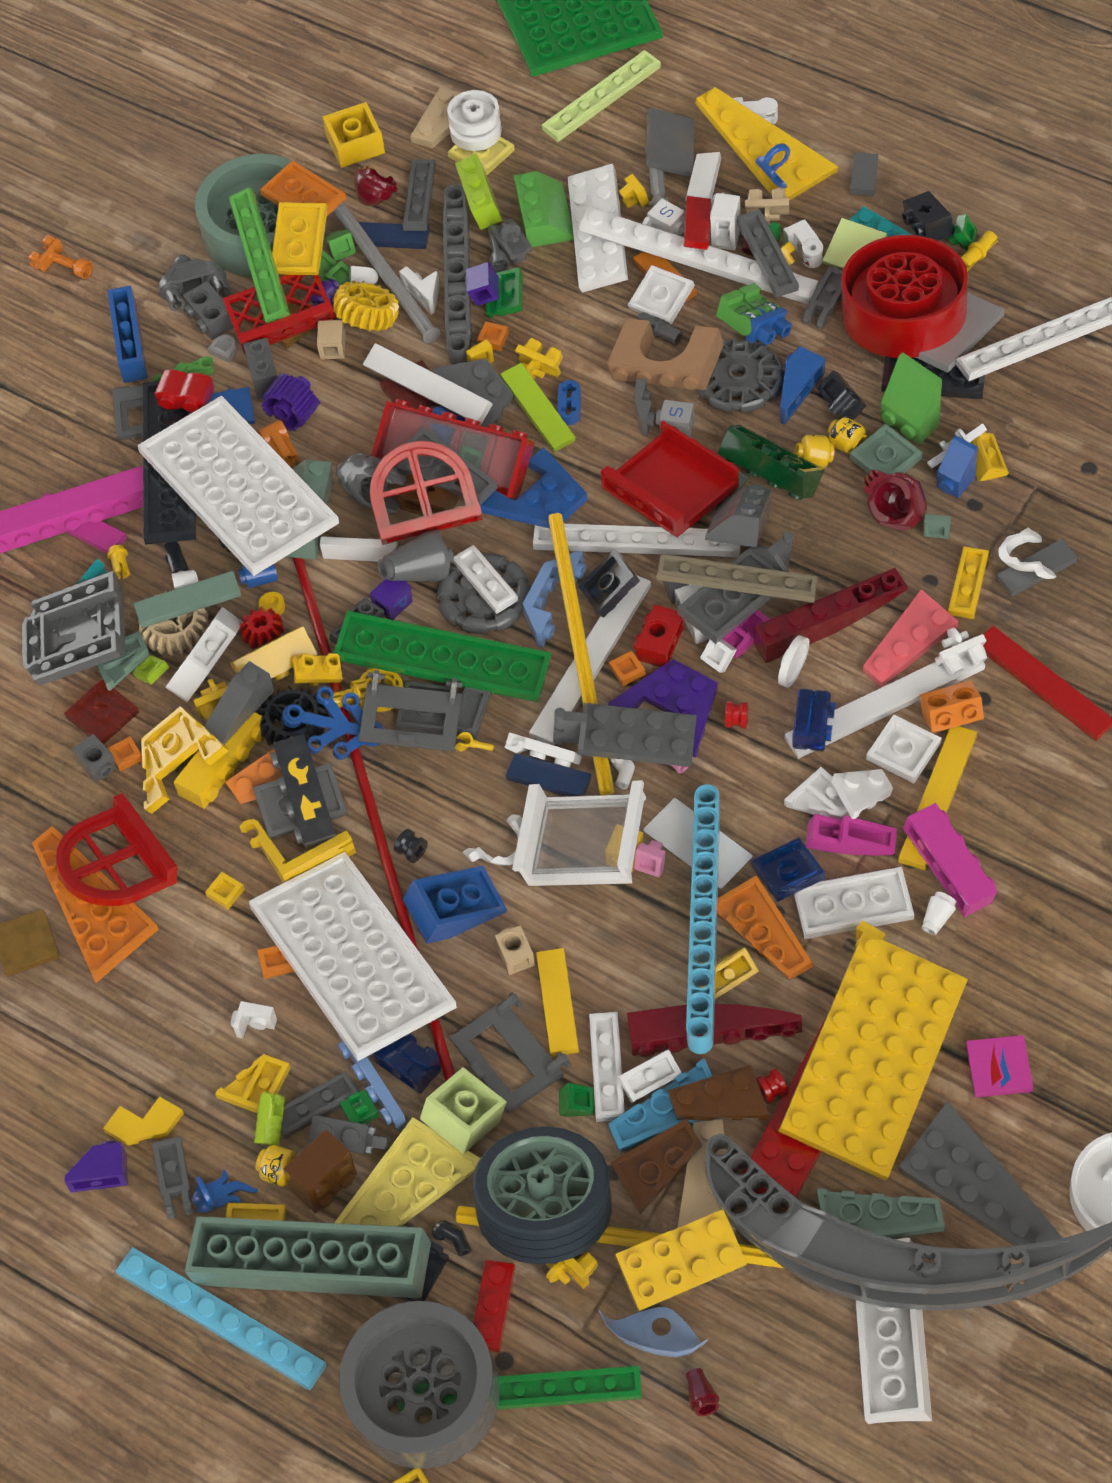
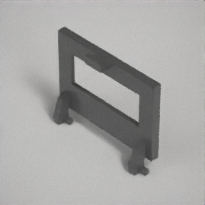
M143 385L114 388L113 401L117 440L143 437V425L129 427L128 409L143 407Z
M374 670V673H368V678H373L372 684L367 683L359 741L455 751L462 694L456 693L457 687L462 688L463 682H457L458 679L452 678V681H447L446 686H451V692L378 685L379 679H384L385 674H380L379 670ZM377 706L446 714L443 735L374 728Z
M513 992L509 993V998L506 1001H502L449 1037L450 1041L465 1058L479 1079L507 1102L504 1109L508 1114L562 1078L564 1074L560 1067L565 1065L567 1068H570L572 1065L565 1053L563 1054L562 1052H559L557 1054L558 1058L553 1061L513 1012L511 1007L516 1005L520 1008L523 1005L517 994ZM492 1025L534 1076L512 1093L470 1041Z

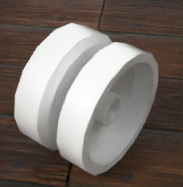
M470 90L458 94L449 102L447 113L450 123V135L452 142L459 148L468 151H479L493 146L499 140L502 132L500 110L497 99L492 94L480 90Z

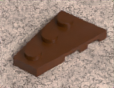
M751 1065L668 1090V1096L677 1120H713V1118H732V1120L759 1118V1120H769V1113Z
M685 1119L611 1162L640 1215L702 1147V1144L688 1120Z

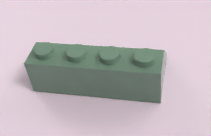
M305 460L292 468L328 506L333 486L332 462ZM322 534L285 557L317 560Z

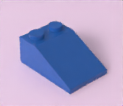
M484 865L413 880L403 898L426 944L450 939L507 911Z

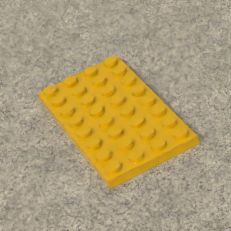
M864 931L850 960L779 1128V1132L886 1181L968 979Z

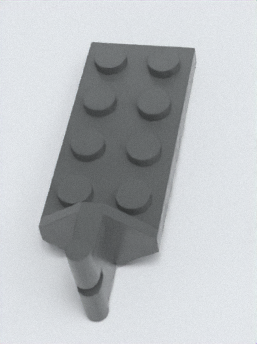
M785 532L783 537L770 548L762 546L750 547L730 564L789 572L790 552L794 535L791 532ZM701 587L678 606L677 614L717 644L772 597Z
M591 703L583 704L582 713L557 708L554 713L553 742L555 744H562L563 742L579 744L578 755L691 767L697 715Z

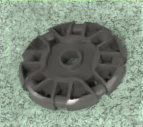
M736 338L724 340V345L719 355V358L723 359L717 360L713 370L714 374L711 375L706 390H697L698 394L702 399H707L712 407L732 413V410H741V413H746L764 407L766 401H772L777 396L783 384L781 376L784 374V370L779 357L775 352H770L768 346L758 341L750 343L746 339L745 341H736ZM736 371H742L745 373L743 376L739 377L733 375V373ZM715 388H718V391L716 393L713 392ZM758 389H760V390L763 391V392L760 393V394L757 393V392H758ZM732 396L742 397V400H732Z
M481 553L500 576L501 569L506 571L501 577L510 588L517 587L513 591L518 596V601L511 605L512 608L504 609L496 614L483 598L478 597V591L455 564L450 567L447 578L440 581L437 599L441 601L439 608L442 614L452 625H459L463 631L469 633L488 634L487 631L496 629L501 631L519 620L520 613L524 612L523 602L531 588L527 585L529 579L526 573L516 562H509L505 556L498 554ZM457 579L461 580L460 585L455 583ZM459 599V602H453V601H451V600ZM467 612L470 613V614H472L471 616H468L467 618L464 617Z

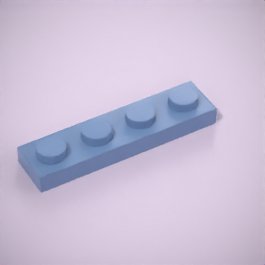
M339 1035L341 1043L337 1044L341 1054L345 1059L350 1057L354 1063L351 1068L359 1081L365 1080L368 1085L365 1090L373 1103L379 1102L382 1107L379 1112L387 1125L392 1123L397 1132L405 1128L407 1124L403 1112L369 1059L365 1057L357 1061Z

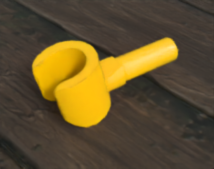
M463 732L456 737L465 742V744L457 743L455 745L457 751L462 752L469 747L493 751V744L474 740L468 732Z

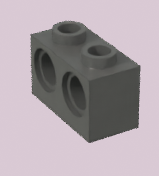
M208 281L183 294L185 302L184 312L189 319L193 318L195 320L196 326L202 334L206 333L213 340L234 328L223 299Z
M267 338L243 343L257 399L263 398L266 390L278 377Z

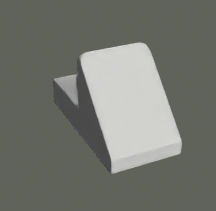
M407 266L400 270L401 282L411 296L430 315L434 314L440 288L438 272L435 271L422 279L417 272H412Z

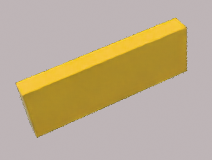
M963 546L948 612L952 616L974 620L989 550Z

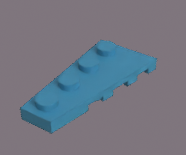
M705 1059L696 1063V1067L687 1073L683 1072L677 1076L675 1081L664 1089L660 1088L651 1094V1098L642 1104L638 1103L608 1124L619 1153L638 1147L683 1121L676 1119L668 1096V1090L712 1077ZM688 1120V1122H689L690 1125H693L694 1122L704 1121V1120Z

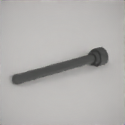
M494 224L487 227L492 249L489 261L495 272H501L509 268L510 262L507 254L501 249L500 244L491 233L490 227L496 226Z

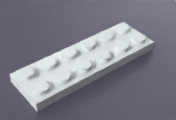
M609 164L568 176L578 284L581 292L628 280L624 245L579 231V225L587 207L621 217L614 165Z

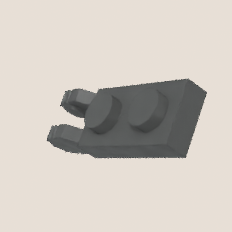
M832 267L827 269L809 300V306L803 316V323L809 324L816 310L821 312L817 320V328L823 329L829 316L833 314L842 298L843 271Z
M181 1137L152 1143L160 1192L165 1202L168 1219L176 1218V1210L172 1198L181 1195L184 1212H186V1215L193 1214L189 1194L191 1193Z

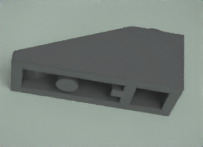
M249 661L231 680L204 727L225 745L274 692L270 674Z

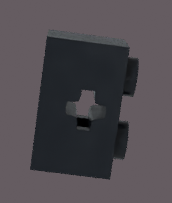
M930 191L903 201V221L914 230L915 235L937 241L953 235L952 215Z

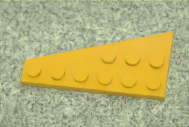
M716 87L696 98L695 104L771 196L772 190L779 187L771 181L756 164L755 160L759 156H765L775 145L784 143L790 149L788 160L775 171L787 184V187L784 189L789 201L838 171L837 165ZM785 151L776 153L769 165L772 166L779 163L784 158Z

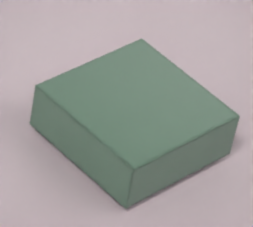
M925 514L923 536L949 539L951 516Z

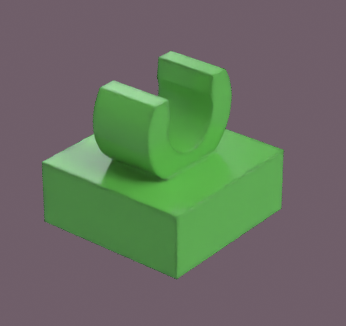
M348 229L343 231L337 230L326 237L331 258L335 261L357 253L351 232Z

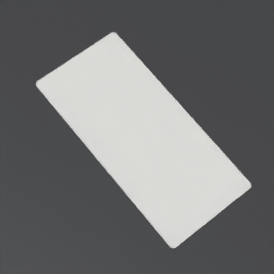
M674 798L643 831L657 842L663 843L665 848L692 867L694 811ZM721 831L719 835L718 888L720 889L753 857L752 854Z

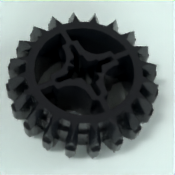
M288 685L287 691L282 692L278 688L276 696L271 694L268 697L269 701H264L261 705L262 709L258 710V714L262 716L261 737L265 739L269 746L275 742L301 734L305 735L306 742H308L310 737L321 736L325 733L324 730L326 728L301 723L295 728L287 727L281 718L285 707L290 704L299 705L304 712L309 710L313 714L329 717V712L324 705L317 701V693L313 694L310 688L303 691L300 685L296 690H292ZM292 710L289 712L292 717H298L296 711ZM275 719L280 722L281 726L279 729L273 726ZM316 741L311 742L315 745H318V742Z

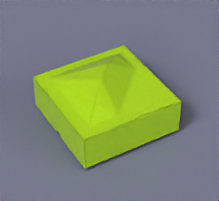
M149 655L132 673L136 679L152 685L169 666L166 661Z

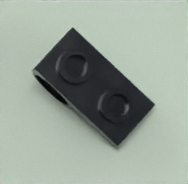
M833 370L816 388L829 403L828 408L839 419L847 416L854 420L867 406L837 371Z

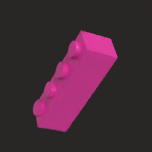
M934 803L908 816L903 830L947 894L956 900L955 905L962 916L965 918L992 904L997 893L996 885L992 878L986 876L983 872L978 858L971 854L965 846L963 836L954 830L947 813L944 810H940L938 805Z

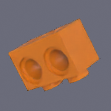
M971 680L919 695L922 717L932 733L984 719L982 698Z

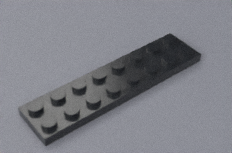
M160 381L143 383V442L191 414V412L182 408L169 410L158 405L155 391ZM143 457V539L145 545L197 540L196 513Z

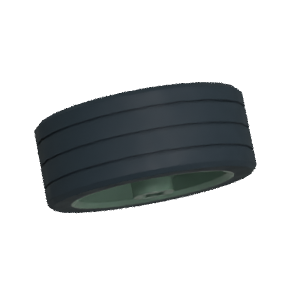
M549 1126L530 1127L513 1132L501 1138L486 1150L477 1163L473 1175V1195L481 1233L494 1249L516 1261L531 1264H550L571 1259L588 1250L600 1239L608 1227L612 1213L608 1166L603 1154L594 1143L581 1134L564 1128Z

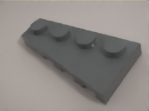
M423 427L407 442H434L455 452ZM455 452L463 460L470 472L477 500L481 505L498 488L497 482ZM417 456L423 481L455 474L446 463L437 458ZM408 458L395 466L397 470L413 476ZM458 480L434 485L463 497Z

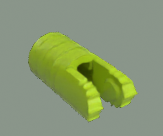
M268 1091L261 1093L254 1144L280 1146L285 1101L281 1094L274 1095Z

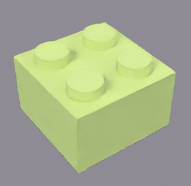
M462 1067L426 1098L420 1120L464 1154L500 1123L507 1102Z

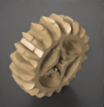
M202 608L141 628L138 620L139 632L146 645H149L152 651L158 649L161 655L168 651L171 657L175 651L183 655L184 649L188 648L192 651L193 644H197L209 626V616L207 610Z

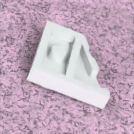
M822 767L784 799L786 807L809 814H818L842 820L844 816H849L847 809L831 782L833 776Z

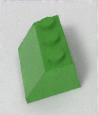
M538 171L514 175L516 197L524 234L531 246L537 247L574 240L573 227L563 184Z

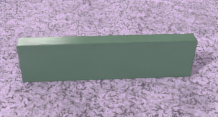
M233 571L133 604L141 628L239 597L241 592Z

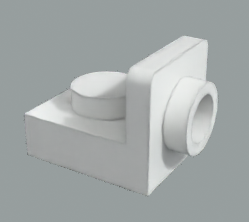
M241 1001L238 1011L235 1010L233 1012L231 1027L234 1028L237 1038L243 1039L247 1024L258 1030H264L265 1028L275 1029L277 1017L273 1007Z

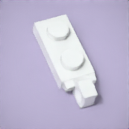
M510 732L505 745L506 749L517 754L525 750H531L530 756L545 760L546 755L556 758L554 763L569 768L571 763L579 765L582 757L576 752Z

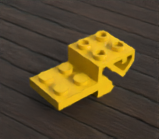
M723 1209L614 1255L637 1311L747 1265Z

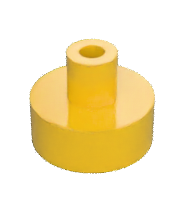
M787 241L780 246V249L790 266L795 262L790 254L795 250V247L790 241Z

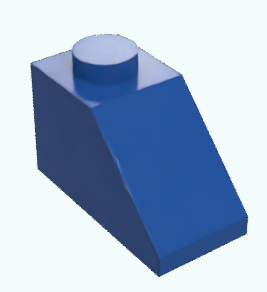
M957 435L953 438L937 471V487L944 493L959 498L975 479L978 447Z

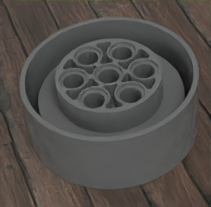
M411 1301L380 1311L365 1322L355 1333L346 1348L340 1367L339 1385L341 1399L347 1415L358 1433L376 1454L387 1461L403 1467L434 1468L463 1457L484 1438L494 1421L500 1397L498 1371L483 1336L476 1326L463 1314L439 1303ZM425 1354L426 1359L423 1363L419 1365L412 1363L416 1355ZM449 1364L454 1366L451 1374H440L443 1366ZM396 1372L402 1374L401 1379L397 1383L392 1384L388 1382L391 1374ZM423 1383L430 1385L426 1393H415L418 1385ZM447 1395H457V1400L452 1405L443 1404V1400ZM395 1403H405V1407L401 1412H391V1408ZM422 1414H433V1418L429 1423H418Z

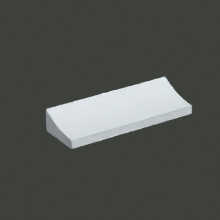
M910 1238L896 1239L913 1243ZM856 1300L865 1421L868 1424L897 1421H932L922 1310L883 1307Z

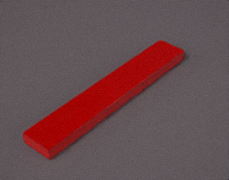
M994 625L983 634L986 639L983 647L990 659L1092 739L1097 741L1112 727V717Z

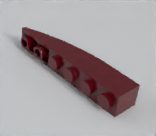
M896 568L890 569L818 599L814 603L811 602L754 626V645L764 662L769 663L784 656L786 650L798 635L808 638L810 645L835 634L884 606L908 590V586Z
M715 1004L713 1045L722 1043L734 1045L744 1040L763 1041L768 1037L780 1035L782 1037H792L797 1033H802V1017L799 1014L747 1005ZM687 1005L628 1012L627 1020L632 1056L648 1057L668 1049L670 1053H677L689 1048L686 1031Z

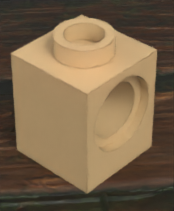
M521 925L515 928H506L495 935L498 952L509 975L535 966L533 952ZM512 946H519L517 950H508Z

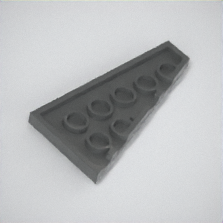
M947 1101L899 1165L898 1171L1012 1246L1061 1239V1235Z

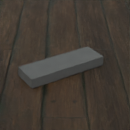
M1061 539L1020 562L1040 561L1042 565L1056 574L1076 563L1077 556L1065 541ZM1011 567L997 574L998 582L1011 597L1045 580V578L1037 576L1035 572L1019 571Z
M342 1072L284 1105L281 1133L285 1139L310 1126L313 1115L326 1117L340 1109L341 1102L358 1092L347 1072Z

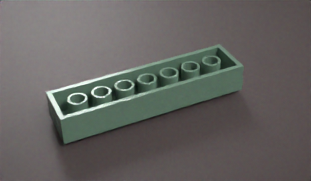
M197 1216L185 1273L197 1286L421 1298L431 1241L423 1228Z

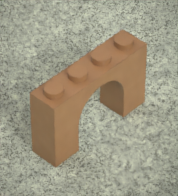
M626 318L607 362L613 380L636 382L637 379L647 380V384L680 387L690 390H706L724 345L719 328L695 326L686 349L680 355L667 361H653L646 357L654 339L650 322Z

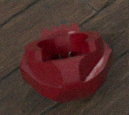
M872 469L864 478L863 489L869 494L868 507L870 513H872L871 515L879 525L895 530H909L914 528L923 519L927 511V501L920 481L903 472L888 474Z

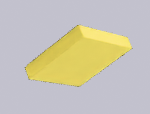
M500 136L493 146L479 151H468L454 145L448 151V157L458 162L477 154L488 175L515 151L514 144Z

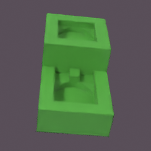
M322 250L319 269L320 280L328 281L333 279L341 285L349 282V267L342 261L337 263Z

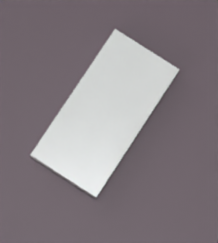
M902 867L793 886L794 899L804 939L856 930L862 920L873 927L914 920V911Z

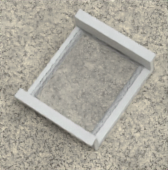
M643 780L632 781L630 795L547 797L540 784L529 785L512 869L521 873L528 886L632 883L633 860L644 800H646L643 792Z

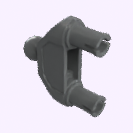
M178 255L173 260V266L161 278L158 292L163 299L167 300L170 309L177 311L175 305L178 306L179 310L184 308L185 305L181 296L206 281L209 282L221 298H223L221 291L224 292L225 296H228L231 288L226 281L227 274L221 265L207 260H191L186 255Z

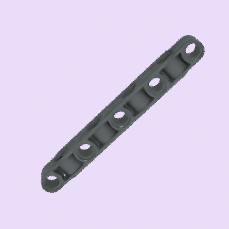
M452 184L446 187L444 190L443 207L445 333L449 360L452 365L468 362L466 351L471 348L472 343L471 297L466 292V269L470 268L469 215L466 194L463 186L459 184Z

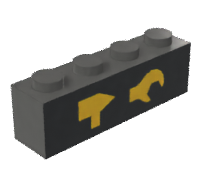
M301 734L273 743L275 752L270 753L274 768L280 767L283 776L278 778L282 794L288 792L290 802L285 804L290 819L295 817L298 827L293 828L298 844L303 843L305 850H309L335 837L336 834L305 735Z

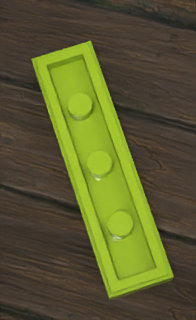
M522 363L500 374L502 380L512 391L515 400L554 453L575 442L574 434Z

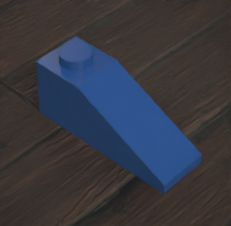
M801 346L794 353H790L785 361V375L780 407L781 423L784 425L825 374V358Z

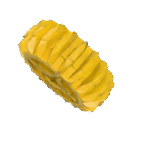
M364 281L345 282L344 285L339 286L333 299V311L339 319H342L343 323H349L351 327L355 326L360 330L366 329L369 332L371 330L379 332L380 329L387 330V328L392 327L399 313V301L395 298L394 294L389 293L388 289H382L381 285L376 286L373 283L369 284Z

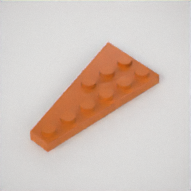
M51 826L34 840L32 845L95 983H97L159 929L157 924L135 903L121 906H101L83 901L70 893L62 884L56 869V852L63 835ZM73 849L70 857L72 870L91 863L78 849ZM101 871L80 879L85 884L97 889L120 890Z

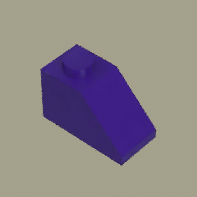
M105 1141L101 1145L92 1146L65 1175V1183L70 1192L128 1186L127 1153L122 1142Z

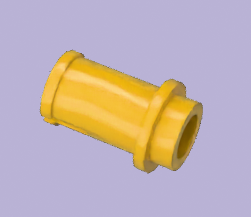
M122 545L111 546L107 553V557L112 563L113 572L118 576V579H121V571L123 579L130 575L126 560L128 552Z

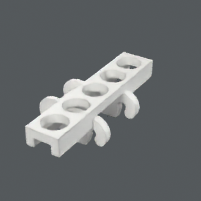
M982 423L967 435H965L962 429H958L955 432V436L957 435L971 442L987 431ZM944 440L939 443L943 452L927 462L931 469L943 461L952 440L948 443Z

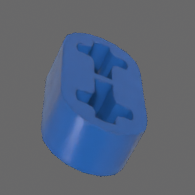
M566 380L558 387L557 411L566 425L576 424L581 417L580 385L574 380ZM568 391H572L571 398H567ZM570 407H571V408H572L571 414H570V415H566V414H567V408H570Z

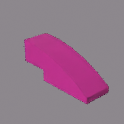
M814 814L808 822L805 847L839 854L893 855L895 853L897 828L857 818L852 819L849 816H844L842 820Z

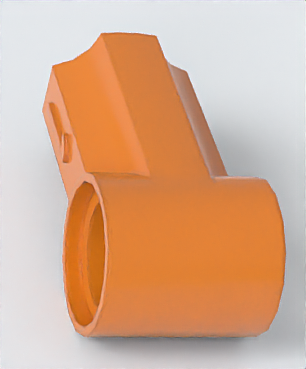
M281 420L257 430V433L290 467L295 466L299 456L290 442L288 432Z

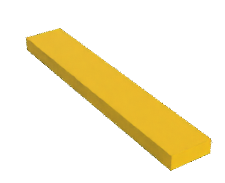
M960 726L949 729L917 812L934 803L938 805L940 810L948 812L977 738V731ZM907 835L898 862L925 871L927 863Z

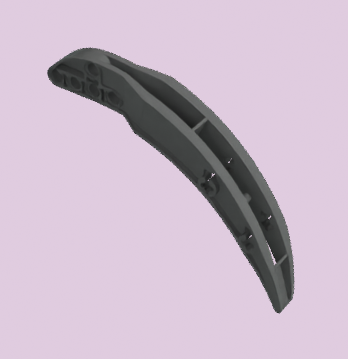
M717 1134L712 1136L707 1142L706 1171L709 1184L719 1209L724 1210L729 1223L753 1245L803 1281L837 1295L864 1303L890 1308L934 1311L970 1309L1001 1304L1050 1288L1085 1269L1112 1249V1222L1061 1239L1003 1248H942L888 1238L861 1229L824 1211L803 1204L773 1180L728 1136ZM720 1149L728 1150L724 1155L715 1154ZM740 1168L748 1169L747 1172L742 1175L735 1174V1172ZM759 1188H768L764 1194L755 1193ZM738 1207L746 1208L742 1214L733 1213ZM780 1207L788 1208V1211L784 1214L775 1213ZM934 1258V1263L923 1262L922 1259L931 1260ZM1022 1258V1263L1011 1264L1010 1259L1019 1260ZM1017 1282L1016 1284H1014V1285L1011 1287V1292H1009L1007 1289H1008L1013 1283Z

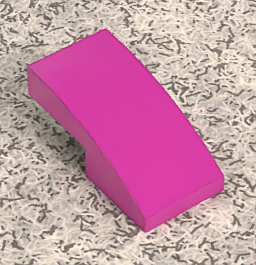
M756 610L723 638L724 641L737 649L733 657L738 658L754 644V626L770 620L760 611Z

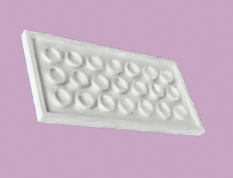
M223 396L216 398L138 445L142 456L253 576L339 524L338 516Z
M345 852L249 901L250 908L357 1061L457 1008L454 998Z

